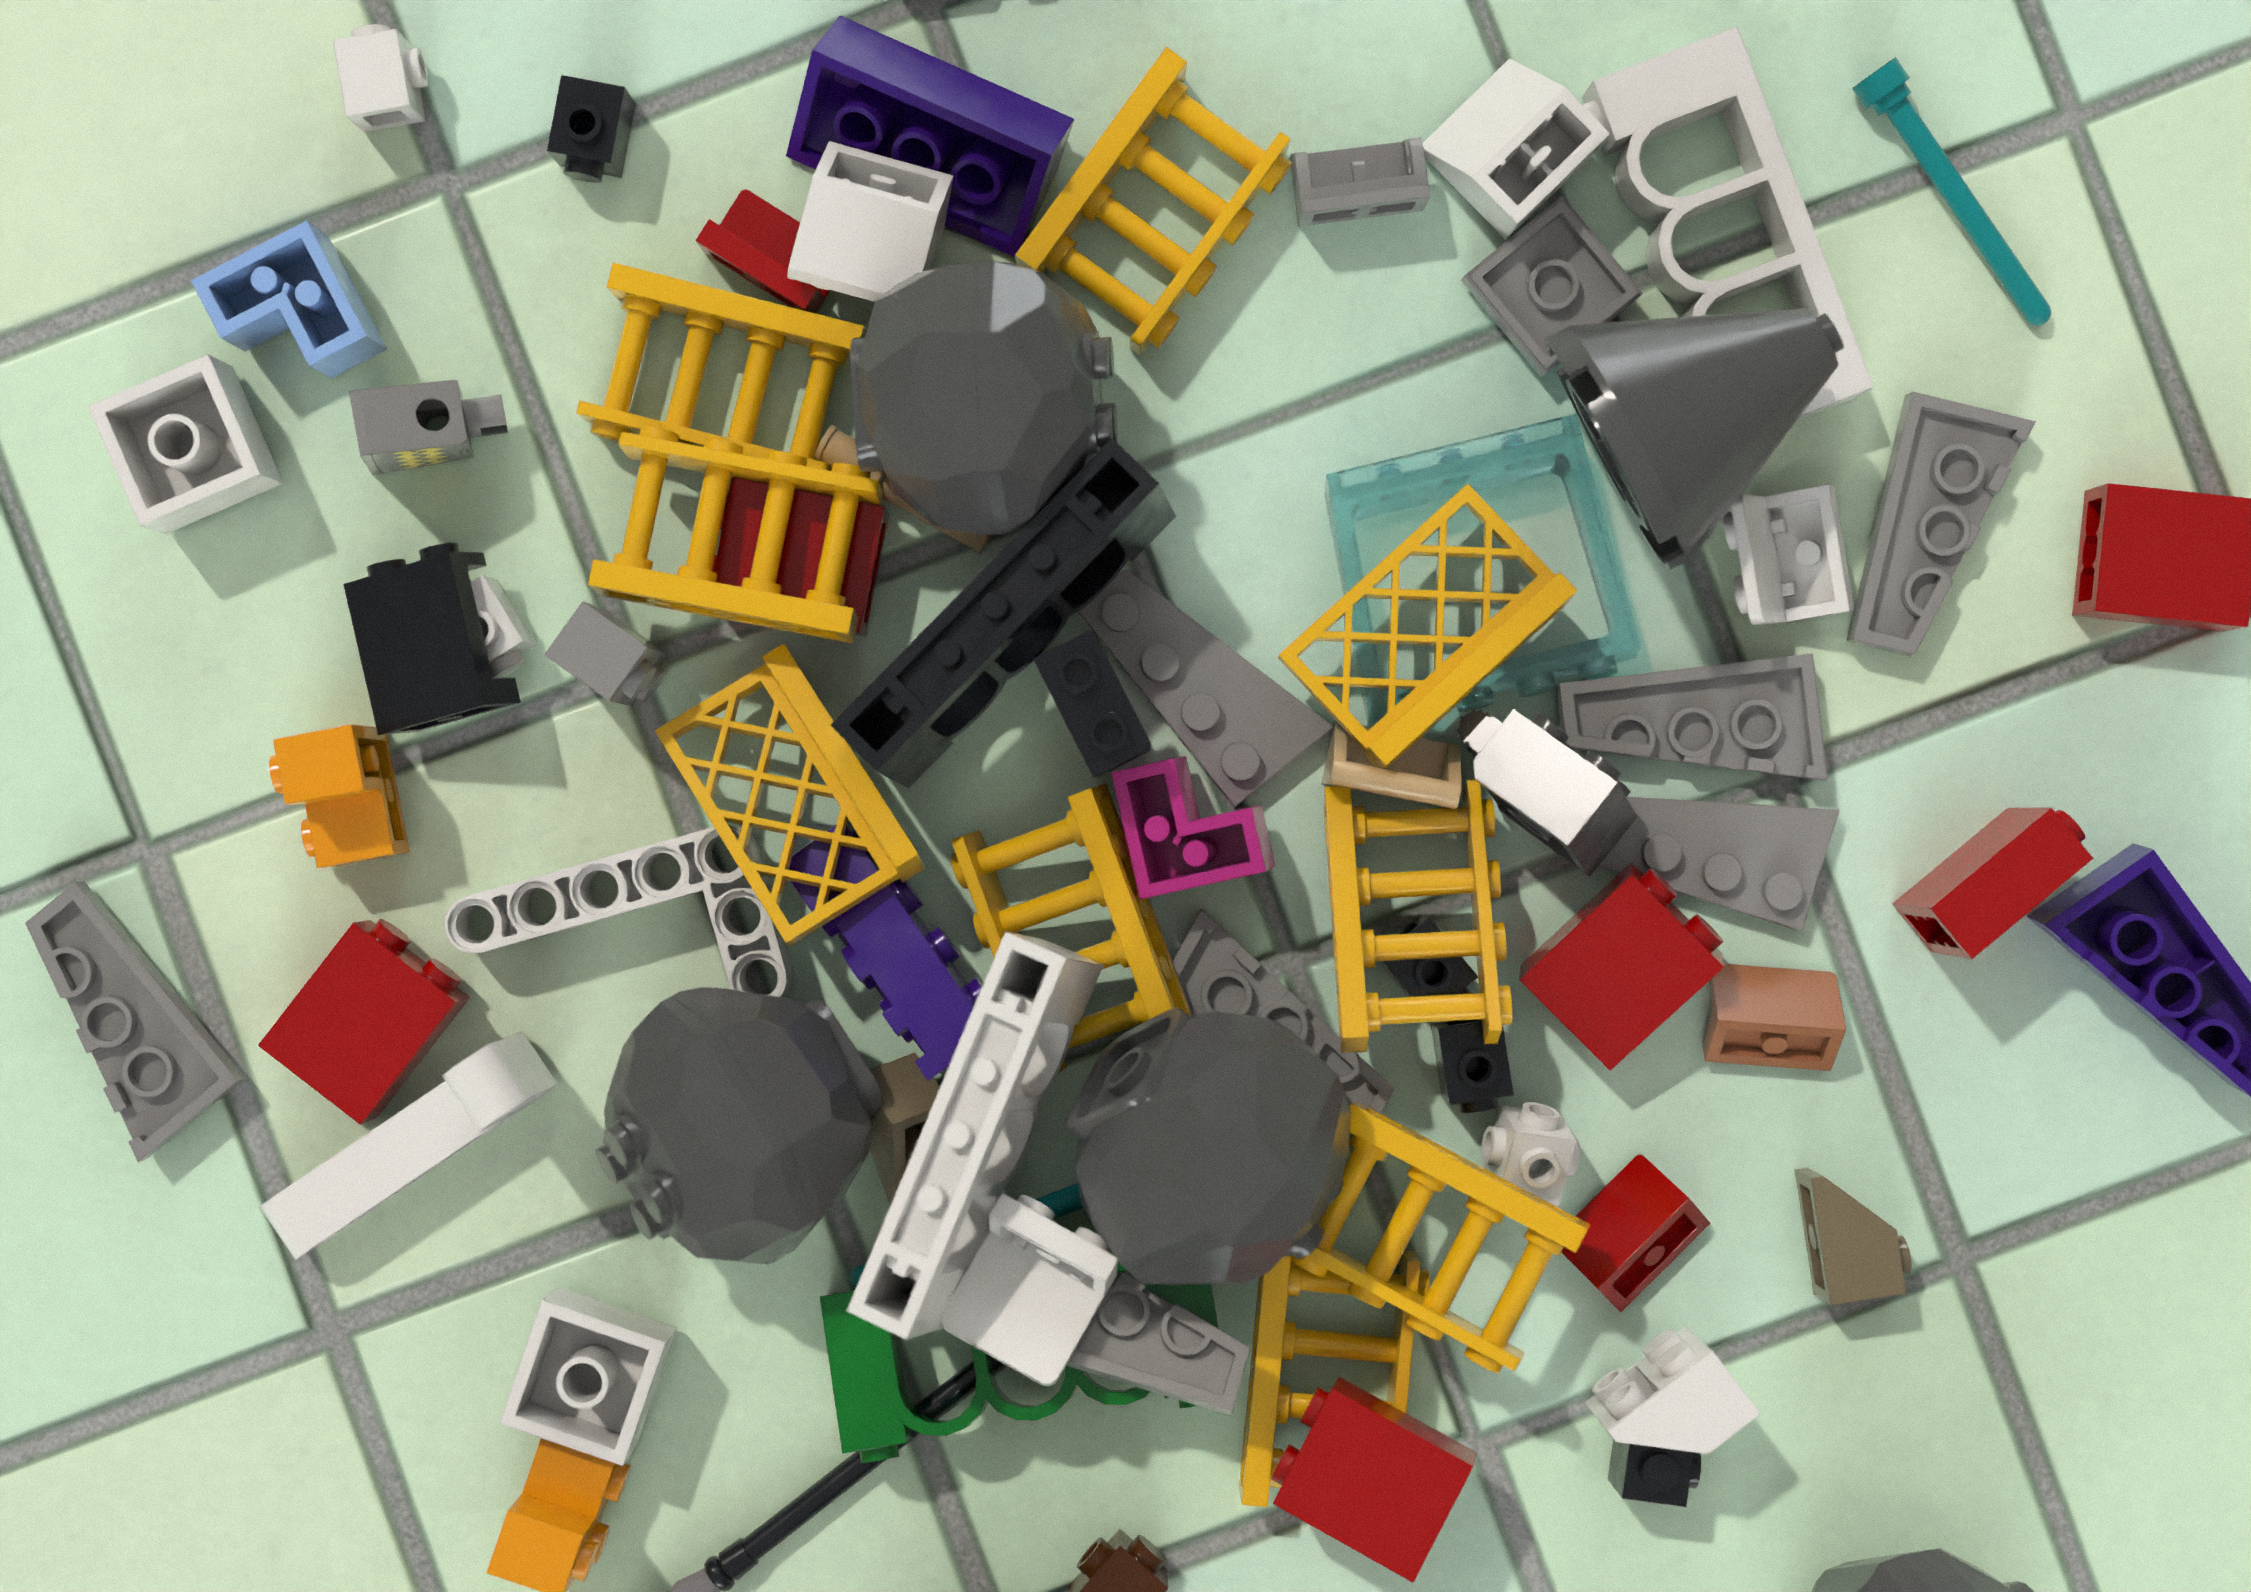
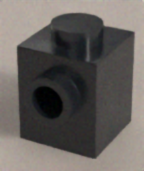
M561 75L547 152L559 166L564 167L563 174L577 180L592 183L602 182L603 175L622 178L636 105L626 88Z
M1420 915L1399 934L1441 931L1429 917ZM1462 957L1379 961L1408 997L1471 994L1472 992L1467 986L1478 978Z
M1482 1019L1443 1021L1430 1024L1443 1100L1449 1105L1459 1104L1461 1113H1475L1498 1108L1497 1098L1514 1095L1503 1025L1498 1044H1484Z
M1613 1439L1608 1480L1621 1498L1681 1507L1687 1506L1689 1488H1696L1700 1480L1701 1453L1620 1443Z

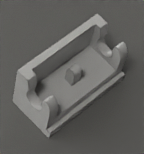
M1421 137L1405 139L1403 142L1309 154L1307 152H1299L1290 155L1298 227L1419 212L1425 209L1431 197Z

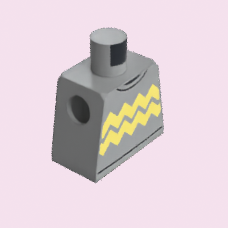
M458 380L349 391L360 457L372 475L469 459L473 457L471 438L508 433L502 396L494 395L464 400ZM445 416L449 418L448 424L441 430L430 431L425 429L427 422L433 417Z

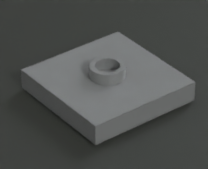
M1563 195L1461 279L1541 378L1561 362L1556 354L1550 357L1544 343L1545 338L1568 325L1609 323L1643 294Z

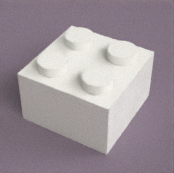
M209 354L88 406L137 521L142 527L168 534L284 484L234 368Z
M557 1286L541 1301L499 1424L623 1466L637 1447L678 1327Z

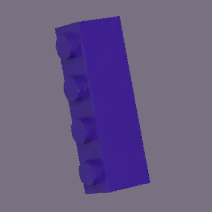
M840 15L812 49L786 157L816 170L828 142L831 141L953 175L945 227L1015 257V254L1028 238L1056 175L1074 118Z

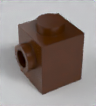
M1119 1529L1108 1542L1100 1537L1086 1550L1077 1564V1568L1081 1573L1070 1584L1069 1592H1166L1169 1588L1168 1575L1163 1565L1167 1560L1160 1550L1142 1535H1138L1132 1540Z

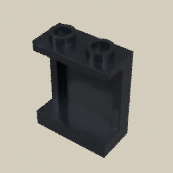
M457 543L433 545L419 550L421 559L407 565L405 559L378 562L367 566L368 577L343 584L378 735L418 732L521 703L516 679H493L468 572L487 566L484 553L459 552Z
M1086 631L1033 658L1093 779L1150 751V740L1093 631Z

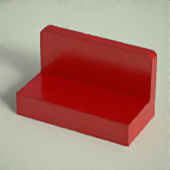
M747 189L739 193L720 225L709 219L695 240L706 255L789 307L817 313L831 291L787 278L788 267L800 222Z
M1637 1155L1576 1215V1217L1591 1224L1577 1252L1575 1253L1564 1247L1561 1253L1622 1312L1711 1223L1690 1198L1646 1157Z

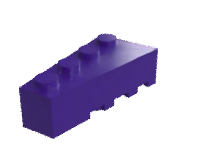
M848 820L844 835L859 838ZM836 825L826 832L834 833ZM814 840L792 856L789 870L823 877L831 844ZM841 846L833 879L858 884L880 869L868 851ZM899 878L823 925L822 928L832 939L838 936L845 946L840 949L841 953L857 979L870 991L876 988L883 997L879 1001V1005L883 1010L882 1015L895 1034L901 1036L907 1043L914 1040L924 1055L917 1059L915 1063L925 1078L930 1080L950 1065L983 984L977 977L969 983L966 982L953 964V962L961 957L959 951L940 926L931 932L915 912L924 905L909 882L905 881L902 883ZM791 881L811 912H813L820 887ZM830 890L827 902L843 892Z
M2134 843L2027 916L2225 1082L2251 1097V982L2154 849Z

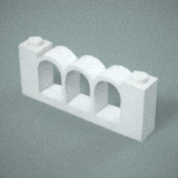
M1738 26L1593 80L1582 96L1584 102L1582 105L1610 132L1609 136L1600 146L1603 155L1606 156L1620 150L1614 174L1617 192L1627 208L1644 220L1658 223L1649 236L1645 254L1648 274L1658 290L1674 302L1690 305L1682 317L1704 316L1711 304L1784 277L1795 308H1808L1816 318L1826 313L1835 325L1844 345V349L1835 353L1838 361L1837 369L1799 419L1856 398L1874 388ZM1722 112L1745 175L1682 197L1661 194L1650 186L1641 171L1639 156L1642 144L1651 138ZM1753 194L1777 259L1728 278L1709 282L1695 279L1684 272L1673 256L1671 240L1676 224Z
M1005 932L847 1312L906 1340L943 1329L941 1316L953 1292L990 1231L989 1214L1003 1193V1188L1019 1166L1029 1145L1038 1117L1039 1102L1048 1092L1060 1070L1071 1042L1074 1025H1079L1103 964L1044 939Z

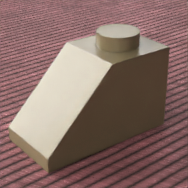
M915 1052L889 1063L880 1064L870 1070L879 1086L883 1100L882 1108L872 1120L875 1132L870 1151L890 1206L940 1089V1085L934 1077L930 1080L925 1078L915 1063L919 1059Z
M1808 1168L1795 1169L1814 1295L1832 1306L1907 1294L1904 1274L1911 1273L1912 1265L1910 1251L1905 1238L1902 1235L1898 1236L1897 1230L1824 1176Z

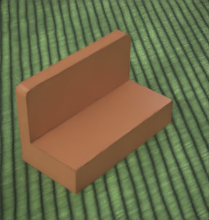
M1724 964V968L1709 981L1713 1010L1702 1041L1705 1062L1831 1071L1846 1033L1837 976L1833 972Z

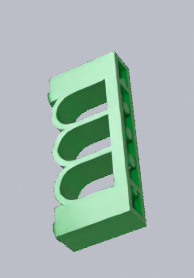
M1118 1263V1273L1128 1272ZM1145 1284L1147 1290L1173 1305L1178 1304L1219 1329L1211 1285ZM855 1291L820 1296L842 1454L859 1451L861 1463L899 1457L898 1444L912 1441V1430L926 1436H947L963 1430L985 1412L988 1403L997 1412L1014 1420L1036 1421L1056 1413L1073 1397L1077 1386L1086 1396L1105 1405H1128L1145 1398L1151 1392L1137 1387L1127 1390H1110L1097 1384L1087 1372L1066 1366L1065 1379L1059 1392L1054 1397L1039 1405H1022L1009 1399L998 1387L990 1355L971 1345L976 1374V1390L970 1406L959 1417L954 1419L933 1420L921 1414L910 1402L905 1388L898 1336L847 1312ZM1178 1400L1179 1408L1197 1406Z

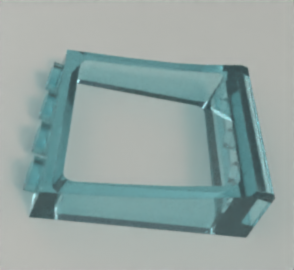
M1576 414L1326 474L1324 496L1343 596L1364 578L1354 525L1356 521L1451 498L1467 483L1475 491H1480L1546 474H1555L1562 479L1609 635L1506 660L1456 706L1458 712L1473 711V709L1478 710L1489 706L1495 701L1493 693L1516 687L1520 697H1530L1548 692L1556 687L1554 678L1577 672L1581 681L1609 677L1618 671L1616 663L1635 659L1641 650V644L1608 534ZM1363 598L1352 609V632L1374 633L1367 598ZM1352 642L1358 677L1382 678L1376 643ZM1361 688L1367 724L1379 721L1387 712V689ZM1396 689L1395 706L1412 690Z

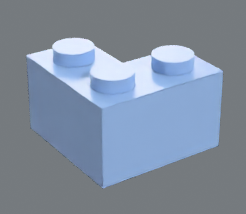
M307 220L191 280L220 338L245 352L290 329L308 365L329 378H333L387 350L329 236Z

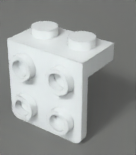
M1826 484L1770 496L1741 494L1731 507V511L1727 512L1723 519L1728 546L1731 550L1738 549L1742 575L1735 576L1734 592L1740 613L1748 614L1752 625H1766L1855 611L1834 485Z
M1002 1193L989 1214L990 1231L953 1292L941 1316V1323L943 1328L949 1333L1038 1384L1050 1386L1059 1379L1115 1280L1119 1261L1114 1255L1110 1254L1111 1250L1100 1235L1082 1227H1079L1076 1233H1073L1053 1222L1055 1213L1034 1198L1021 1195L1018 1201Z

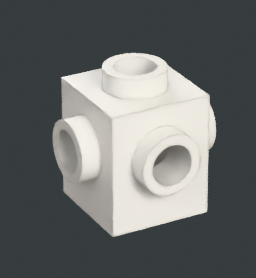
M1535 1102L1524 1103L1522 1108L1500 1104L1495 1126H1488L1485 1130L1481 1156L1484 1163L1483 1168L1559 1207L1567 1176L1572 1177L1578 1168L1580 1146L1563 1116L1556 1109Z

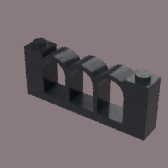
M1111 439L853 701L831 726L876 772L910 788L953 744L951 740L966 730L990 706L1003 689L1006 681L1029 666L1034 661L1033 658L1042 654L1066 625L1069 617L1091 603L1115 579L1128 560L1132 562L1176 517L1160 484L1114 439Z

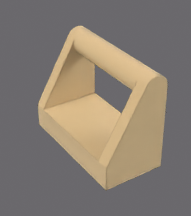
M1337 721L1333 722L1334 728H1332L1322 784L1342 786L1353 790L1443 808L1457 809L1462 788L1461 750L1459 745L1421 738L1388 769L1375 767L1364 756L1366 752Z

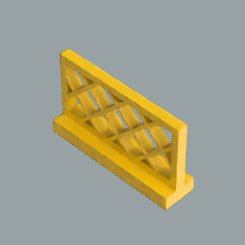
M1467 483L1278 655V659L1366 752L1364 756L1375 767L1388 769L1562 610L1578 590L1560 572L1555 575ZM1464 506L1484 525L1483 547L1446 546L1447 522ZM1438 531V546L1422 545ZM1492 534L1505 548H1492ZM1410 555L1437 556L1436 590L1399 589L1400 564ZM1446 557L1483 558L1482 592L1445 591ZM1492 559L1518 560L1535 579L1518 594L1491 593ZM1391 573V589L1375 588ZM1363 598L1390 599L1389 634L1352 632L1353 607ZM1399 600L1436 601L1435 635L1397 634ZM1444 601L1481 603V628L1471 637L1443 636ZM1490 603L1506 604L1490 619ZM1344 616V632L1328 631ZM1315 641L1343 642L1342 677L1315 676L1298 657ZM1351 642L1389 644L1388 679L1350 677ZM1397 644L1434 646V671L1424 680L1396 679ZM1443 646L1459 647L1443 662ZM1326 686L1342 687L1341 702ZM1350 687L1387 689L1386 715L1368 731L1349 712ZM1396 689L1412 690L1395 706Z
M783 643L762 656L765 664L654 731L782 938L790 947L899 878L903 883L923 871L924 867L916 849L845 739L831 726L834 721ZM764 686L774 702L768 728L736 722L735 718L740 700ZM726 709L724 719L713 717ZM782 716L793 733L779 731ZM697 726L720 730L712 762L686 757L676 739ZM732 732L765 739L756 771L723 764ZM775 741L801 746L804 749L807 758L801 780L767 773ZM815 768L826 786L811 783ZM695 770L709 772L706 786L703 785ZM720 775L753 782L745 814L718 809L713 800ZM764 784L798 791L789 824L756 817ZM808 793L833 798L840 806L834 833L800 826ZM848 820L859 838L844 835ZM727 822L742 825L738 840ZM753 827L787 834L778 868L750 861L746 852ZM797 837L831 844L823 877L789 870ZM841 846L868 851L880 869L858 884L833 879ZM760 875L775 878L772 893H770ZM786 880L820 887L815 910L790 925L779 907ZM830 890L843 892L827 902Z

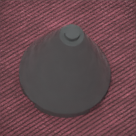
M1808 308L1568 325L1544 339L1550 357L1556 354L1564 366L1556 372L1590 440L1624 501L1627 500L1642 524L1639 526L1640 530L1668 571L1689 561L1696 555L1837 369L1838 361L1835 353L1844 349L1842 339L1829 316L1824 313L1816 318Z

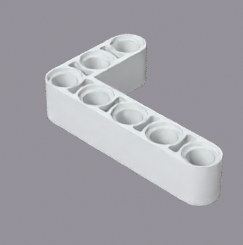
M729 825L738 840L741 827ZM714 827L466 896L456 901L449 908L444 920L445 933L451 944L460 951L482 953L703 891L728 983L732 990L757 993L750 988L746 978L748 966L753 960L761 959L767 961L774 966L777 972L778 982L776 988L771 994L764 995L783 998L791 989L794 980L793 965L787 944L740 868L738 867L732 872H726L715 865L712 859V850L714 844L721 837ZM751 834L746 854L751 862L764 865L760 847L754 835ZM663 853L672 855L678 861L681 870L679 881L669 890L658 886L651 876L653 861ZM602 870L614 876L618 883L619 892L617 898L607 907L598 904L590 893L592 878ZM760 875L768 890L772 893L768 876ZM539 888L550 892L556 901L555 915L546 924L538 922L529 911L530 897ZM744 897L752 900L760 911L759 925L752 933L738 931L730 921L729 911L731 905L738 898ZM476 906L486 908L494 920L492 934L485 941L474 937L468 928L469 914Z
M521 1031L492 1042L470 1055L442 1075L445 1079L443 1083L260 1206L261 1210L294 1259L297 1260L558 1085L524 1033Z

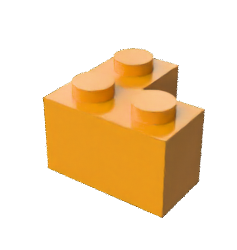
M350 724L273 739L276 755L271 756L269 759V772L273 787L278 794H283L285 805H305L307 819L301 823V836L305 851L309 857H315L317 868L338 867L410 853L387 734L378 735L376 727Z
M541 1438L523 1492L507 1511L486 1573L540 1592H567L575 1579L585 1582L592 1564H597L610 1531V1525L601 1523L607 1502L611 1500L618 1503L626 1485L631 1465L625 1463L621 1466Z

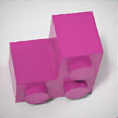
M1186 756L1111 772L1140 899L1262 873L1276 867L1262 804L1200 818Z

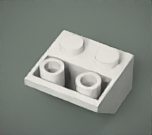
M1509 58L1423 142L1425 158L1507 240L1597 152L1610 132L1565 86Z
M829 141L811 180L788 267L787 278L811 284L819 289L833 290L875 302L877 298L916 273L930 270L943 238L953 175Z
M1685 1326L1677 1332L1669 1329L1654 1337L1644 1347L1643 1353L1645 1356L1626 1371L1623 1368H1617L1603 1376L1592 1389L1595 1395L1584 1402L1616 1442L1710 1454L1760 1415V1412L1716 1354Z

